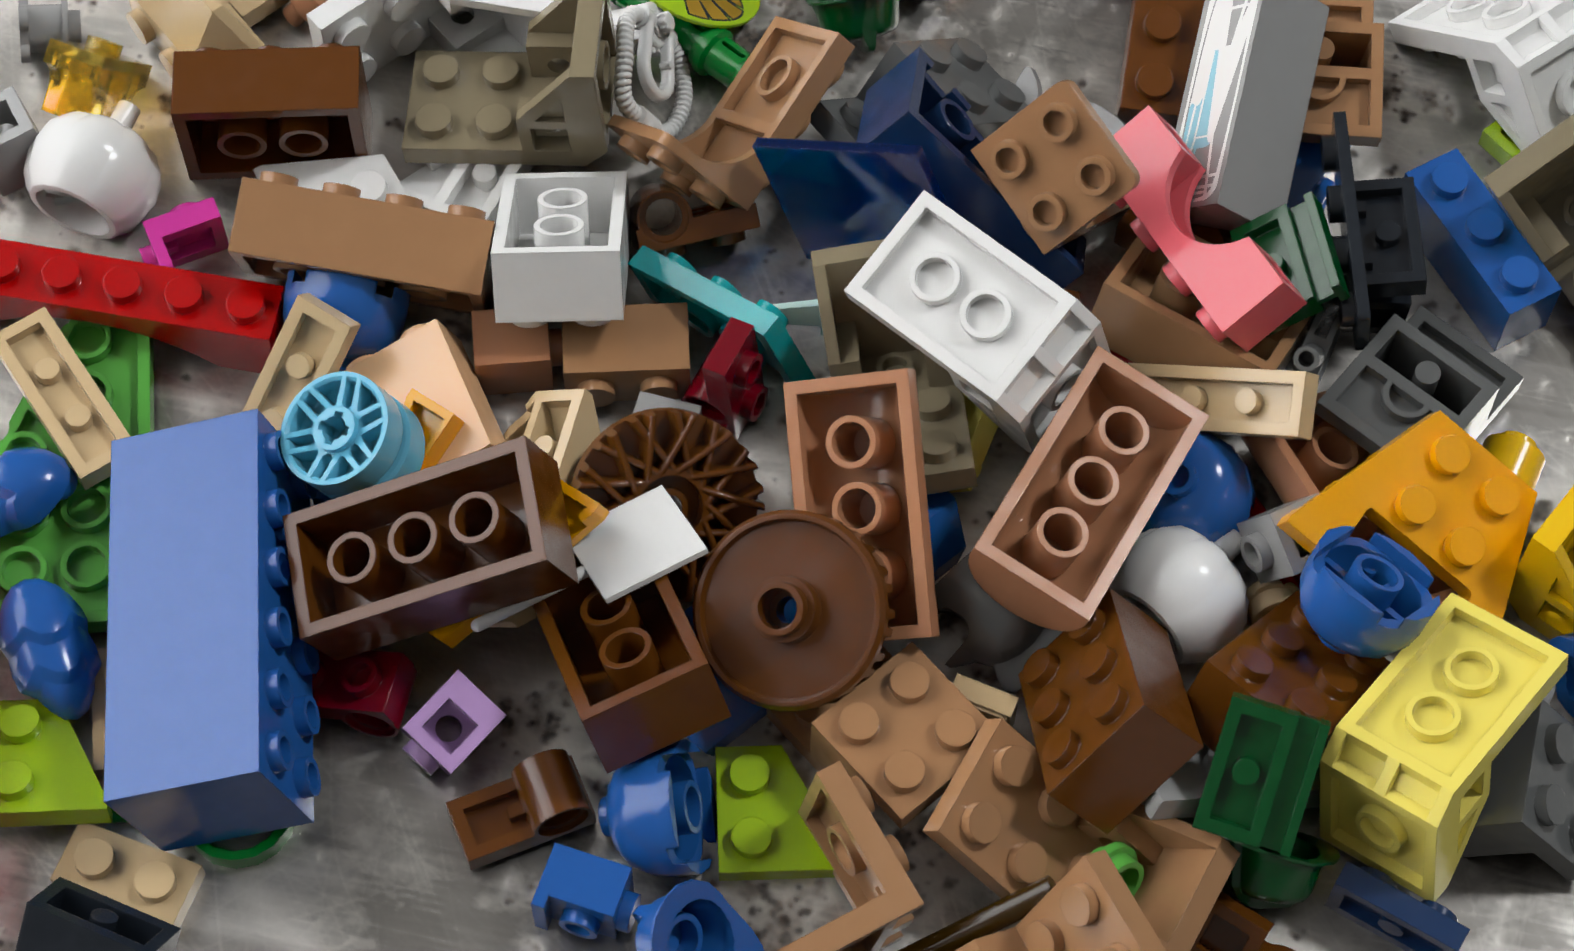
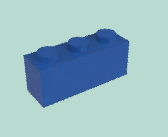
M1457 148L1406 172L1404 177L1414 178L1423 253L1493 350L1496 351L1546 326L1562 288Z

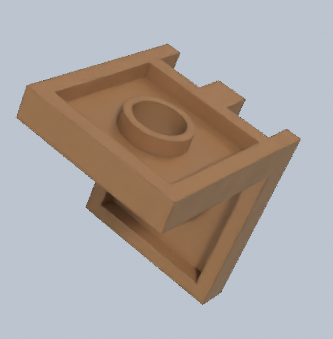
M841 761L815 774L798 813L833 867V875L854 910L777 951H880L902 939L903 934L900 930L911 925L915 919L912 912L924 905L923 900L906 873L910 867L902 846L893 835L888 834L884 836L871 814L875 811V806L869 790L858 776L854 775L850 778Z

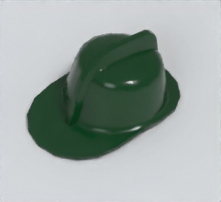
M805 0L809 6L813 7L821 28L840 33L850 43H856L859 49L865 53L875 52L876 38L898 28L899 0Z
M1302 832L1297 833L1290 858L1280 855V852L1262 846L1257 848L1225 838L1226 841L1241 853L1227 879L1232 895L1245 906L1255 909L1288 908L1295 903L1305 901L1312 893L1324 866L1335 865L1341 858L1339 851L1332 845Z

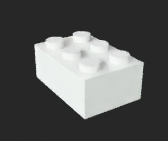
M628 171L504 174L490 253L496 323H513L522 328H535L547 322L576 321L580 325L594 327L605 325L611 320H624L631 244Z

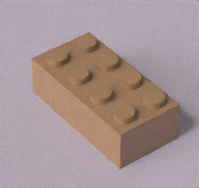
M262 171L260 180L242 177L228 252L244 274L287 281L288 271L295 270L305 282L307 269L337 272L378 281L376 294L391 299L394 287H397L411 295L410 303L469 314H471V311L489 310L493 290L490 253L495 221L485 220L486 212L464 205H449L447 213L422 209L424 203L422 200L393 193L386 194L385 202L360 198V189L333 182L324 183L322 191L298 186L299 179L296 177L271 171Z

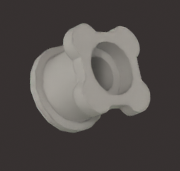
M18 0L21 63H31L30 53L64 52V58H70V46H82L80 10H68L67 0H61V4L28 5V0Z

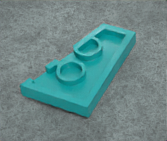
M643 245L628 262V265L649 298L657 303L687 302L688 324L706 337L712 338L718 330L721 335L731 317L744 321L755 327L758 351L763 356L761 369L766 364H769L779 371L785 382L816 379L786 329V326L789 324L787 317L773 304L763 299H760L755 304L743 298L741 293L727 280L716 275L709 280L699 275L688 261L673 252H670L665 257Z

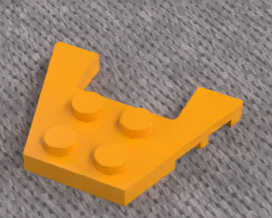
M1439 410L1425 416L1367 457L1366 461L1352 471L1324 488L1325 490L1299 508L1293 509L1283 516L1277 524L1281 530L1311 554L1327 530L1340 526L1355 527L1362 516L1365 515L1398 544L1409 550L1423 565L1457 592L1459 597L1503 619L1537 492Z

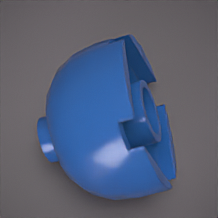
M307 269L304 282L295 270H289L283 298L282 318L285 323L297 295L310 293L359 322L361 326L339 370L345 371L348 364L356 358L374 354L399 340L406 322L411 295L402 289L394 287L391 299L376 294L378 281L323 270Z
M1200 432L1141 533L1149 529L1181 525L1200 533L1214 543L1232 529L1239 532L1237 523L1249 518L1251 506L1254 509L1256 493L1251 472L1234 447L1211 433Z
M1340 526L1329 529L1308 557L1300 575V607L1312 629L1317 633L1325 646L1341 654L1382 658L1408 647L1420 635L1440 605V595L1432 599L1428 588L1434 581L1430 571L1409 550L1389 537L1375 532L1368 542L1361 538L1350 537L1355 527Z
M687 739L679 740L616 769L608 784L607 795L600 799L598 806V819L603 834L606 837H611L614 847L630 866L654 876L682 877L700 875L710 867L712 859H700L703 854V839L708 843L716 842L717 806L713 782L708 766L695 768L693 760L688 753L701 751L695 743Z

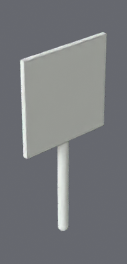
M663 485L610 510V513L601 524L573 546V553L582 565L576 568L578 581L580 582L589 577L607 604L709 553L703 541ZM564 589L486 613L471 622V629L475 632H480Z

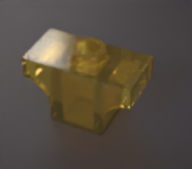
M88 34L85 44L50 38L43 59L49 68V84L41 110L57 116L81 111L110 117L118 101L126 100L130 102L139 90L146 88L152 65L122 55L123 45Z

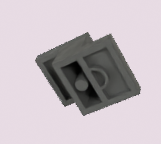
M967 38L893 42L856 97L820 100L812 112L810 123L882 203L902 199L883 181H875L870 178L861 168L857 157L854 156L866 91L918 47H921L934 62V65L927 73L944 93L947 94L955 87L971 105V108L966 113L984 139L1028 106L1025 103L1026 98L1022 90L1009 80L1003 79L987 62V54L975 42Z
M1421 305L1407 322L1396 314L1389 319L1317 401L1315 414L1371 454L1425 416L1439 410L1476 440L1517 392L1524 377Z
M1542 700L1492 761L1489 796L1462 857L1535 853L1564 878L1574 880V726L1546 701Z

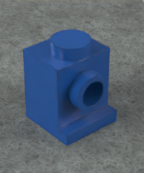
M554 843L531 902L534 924L536 927L548 930L553 918L559 920L558 924L562 929L578 937L595 939L599 933L616 939L619 931L625 933L631 931L635 922L632 913L636 907L640 906L641 894L634 892L632 867Z

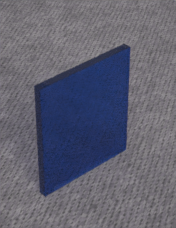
M757 137L752 146L807 259H811V251L885 239L924 190L948 207L922 146Z

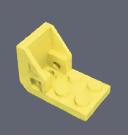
M1451 592L1437 608L1420 635L1408 647L1398 653L1336 725L1320 760V838L1367 866L1382 871L1393 881L1425 900L1435 902L1448 887L1489 796L1492 761L1566 673L1569 654Z

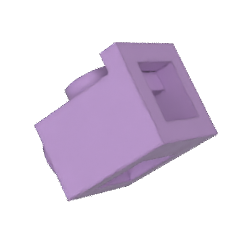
M457 670L402 727L401 731L410 739L402 749L430 776L439 767L450 776L507 715L460 670ZM443 717L456 719L461 727L459 737L451 742L441 740L435 731L438 720Z

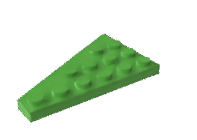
M70 320L69 323L61 328V332L129 435L135 436L153 432L154 338L125 329L86 321ZM23 396L9 421L7 435L0 441V455L4 451L14 448L36 447L49 450L63 457ZM111 476L87 490L83 488L78 480L75 492L69 498L60 500L41 522L28 529L17 530L0 537V609L2 601L12 586L24 579L40 578L58 585L77 602L88 619V633L107 632Z

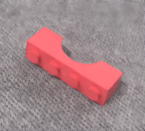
M1148 105L1113 135L1140 175L1138 186L1115 204L1120 209H1123L1127 204L1137 216L1130 223V227L1151 252L1154 253L1159 248L1163 251L1170 262L1162 270L1179 292L1185 297H1188L1191 293H1194L1203 307L1195 314L1215 340L1221 343L1228 337L1244 351L1248 352L1307 304L1276 261L1250 237L1227 244L1216 245L1196 241L1191 229L1190 207L1195 189L1206 170L1176 130L1151 106Z

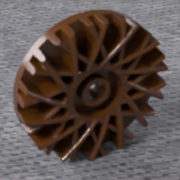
M671 407L646 409L628 415L613 423L590 444L576 467L570 486L610 511L663 485L709 552L666 574L677 598L688 603L693 601V594L701 569L717 543L736 526L757 516L758 509L765 510V504L758 499V495L762 494L764 489L756 481L753 471L758 470V466L748 458L749 451L738 443L733 437L734 434L693 411Z
M777 510L763 513L744 521L717 543L706 559L696 583L693 599V624L696 638L713 674L726 688L743 700L767 709L779 711L816 710L828 703L838 702L843 695L856 689L855 686L864 677H870L874 674L873 664L877 661H882L885 657L884 653H880L884 639L891 637L893 630L888 627V620L895 618V610L890 609L888 603V593H892L893 588L891 584L885 583L884 580L888 575L887 569L877 563L872 554L875 552V549L863 542L864 537L860 533L850 530L843 525V522L826 515L803 510ZM794 598L797 611L794 620L790 623L784 616V607L790 599Z

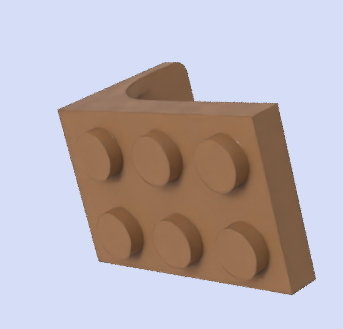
M775 16L709 118L691 135L678 140L663 130L613 114L607 126L621 136L616 145L624 153L644 165H648L651 160L664 170L659 179L664 184L672 187L680 195L690 198L694 194L703 202L719 210L724 203L748 211L761 190L765 189L775 178L778 164L793 141L807 129L811 121V114L827 89L832 87L841 77L844 71V63L855 46L838 32Z
M1062 80L1054 84L970 150L984 169L988 179L1001 193L1020 220L1024 230L1034 240L1044 255L1108 223L1130 208L1128 204L1123 209H1120L1115 203L1136 188L1140 181L1139 172L1078 85L1072 80Z

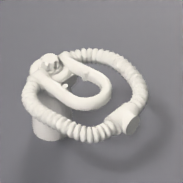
M652 1L611 11L617 41V54L615 56L617 60L614 69L616 73L614 79L617 81H614L613 84L616 87L613 91L616 94L614 96L616 107L619 108V112L625 118L663 130L674 137L678 136L690 115L689 111L693 104V84L691 82V72L687 69L689 68V64L686 63L687 58L684 56V51L678 42V34L674 30L675 22L672 14L669 11L663 12ZM634 54H637V73L644 93L651 101L659 103L668 100L673 93L674 84L676 86L673 112L670 113L671 116L663 124L642 105H638L633 100L634 97L632 96V91H630L632 86L630 84H632L631 72L633 68L631 66L634 64L632 61ZM660 56V87L656 85L651 70V58Z

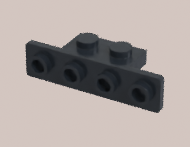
M1346 111L1333 112L1331 135H1321V165L1323 173L1334 172L1335 186H1327L1326 188L1327 216L1329 224L1340 223L1341 237L1333 238V243L1343 275H1346L1347 288L1350 298L1342 302L1338 298L1341 329L1352 328L1355 350H1363L1369 343L1371 313L1369 298L1426 295L1427 275L1414 178L1403 177L1354 181Z

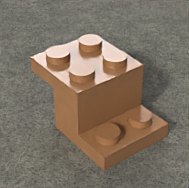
M1318 0L1329 6V15L1301 142L1320 143L1321 135H1331L1333 112L1346 111L1350 145L1378 147L1382 139L1384 23H1373L1374 0Z
M913 642L895 656H892L882 646L880 653H884L885 657L882 661H877L873 664L874 674L870 677H864L855 686L856 689L843 695L836 703H828L816 710L779 711L767 709V718L817 771L841 761L850 778L856 775L864 782L872 799L900 829L944 794L986 720L983 714Z

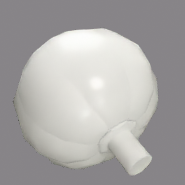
M120 100L110 117L75 111L49 120L28 148L23 169L25 184L30 198L42 213L68 230L96 239H111L130 233L156 205L162 182L157 156L148 147L147 143L132 130L141 112L136 105L126 100ZM45 192L65 197L53 199L46 197Z
M1181 525L1149 529L1139 535L1109 586L1113 591L1166 628L1177 664L1206 662L1234 640L1247 623L1249 600L1246 596L1247 587L1236 565L1232 562L1241 553L1240 541L1242 537L1235 529H1232L1214 543L1200 533Z

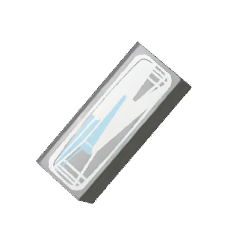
M1205 0L1176 125V132L1206 170L1192 197L1190 207L1191 224L1231 231L1288 203L1329 15V6L1318 0Z

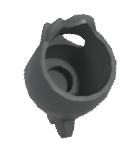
M969 553L935 585L938 614L952 613L968 624L966 640L945 665L949 668H957L979 663L993 667L996 678L1003 689L1008 693L1017 694L1022 689L1018 674L1023 670L1029 657L1038 649L1046 648L1063 631L1052 630L1033 624L997 603L974 579L968 565Z

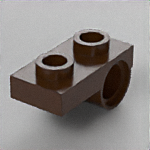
M663 183L644 185L635 192L629 204L630 233L633 247L638 251L644 245L665 257L670 252L676 253L679 256L687 253L686 244L707 239L710 240V245L713 247L738 243L746 239V230L761 227L755 202H753L748 211L724 203L720 210L708 204L690 208V205L683 196L672 187ZM659 199L672 200L675 206V215L671 223L661 229L649 228L645 219L648 207Z
M563 749L539 752L520 762L512 770V778L446 802L449 817L470 870L477 869L596 823L595 811L572 755L569 756L568 752Z

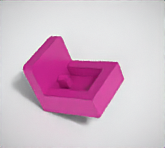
M213 197L199 202L179 204L168 213L142 221L149 241L148 246L139 248L143 263L175 268L228 249L229 246L222 218Z

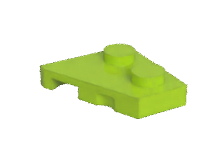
M38 699L0 701V827L112 823V810L103 802L104 791L70 721L64 720L50 712Z
M782 745L715 747L719 881L835 878L833 867L798 813L808 790Z

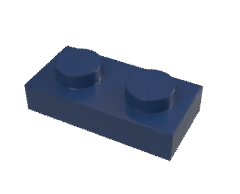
M1348 861L1337 878L1324 905L1404 951H1459L1470 931L1469 928L1458 923L1456 915L1445 906L1430 900L1420 902L1397 889L1396 883L1382 871L1369 866L1359 868Z

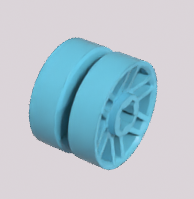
M339 371L313 380L296 395L289 405L282 422L280 446L287 466L297 477L330 499H335L419 471L425 455V436L421 423L409 408L367 377L355 372Z

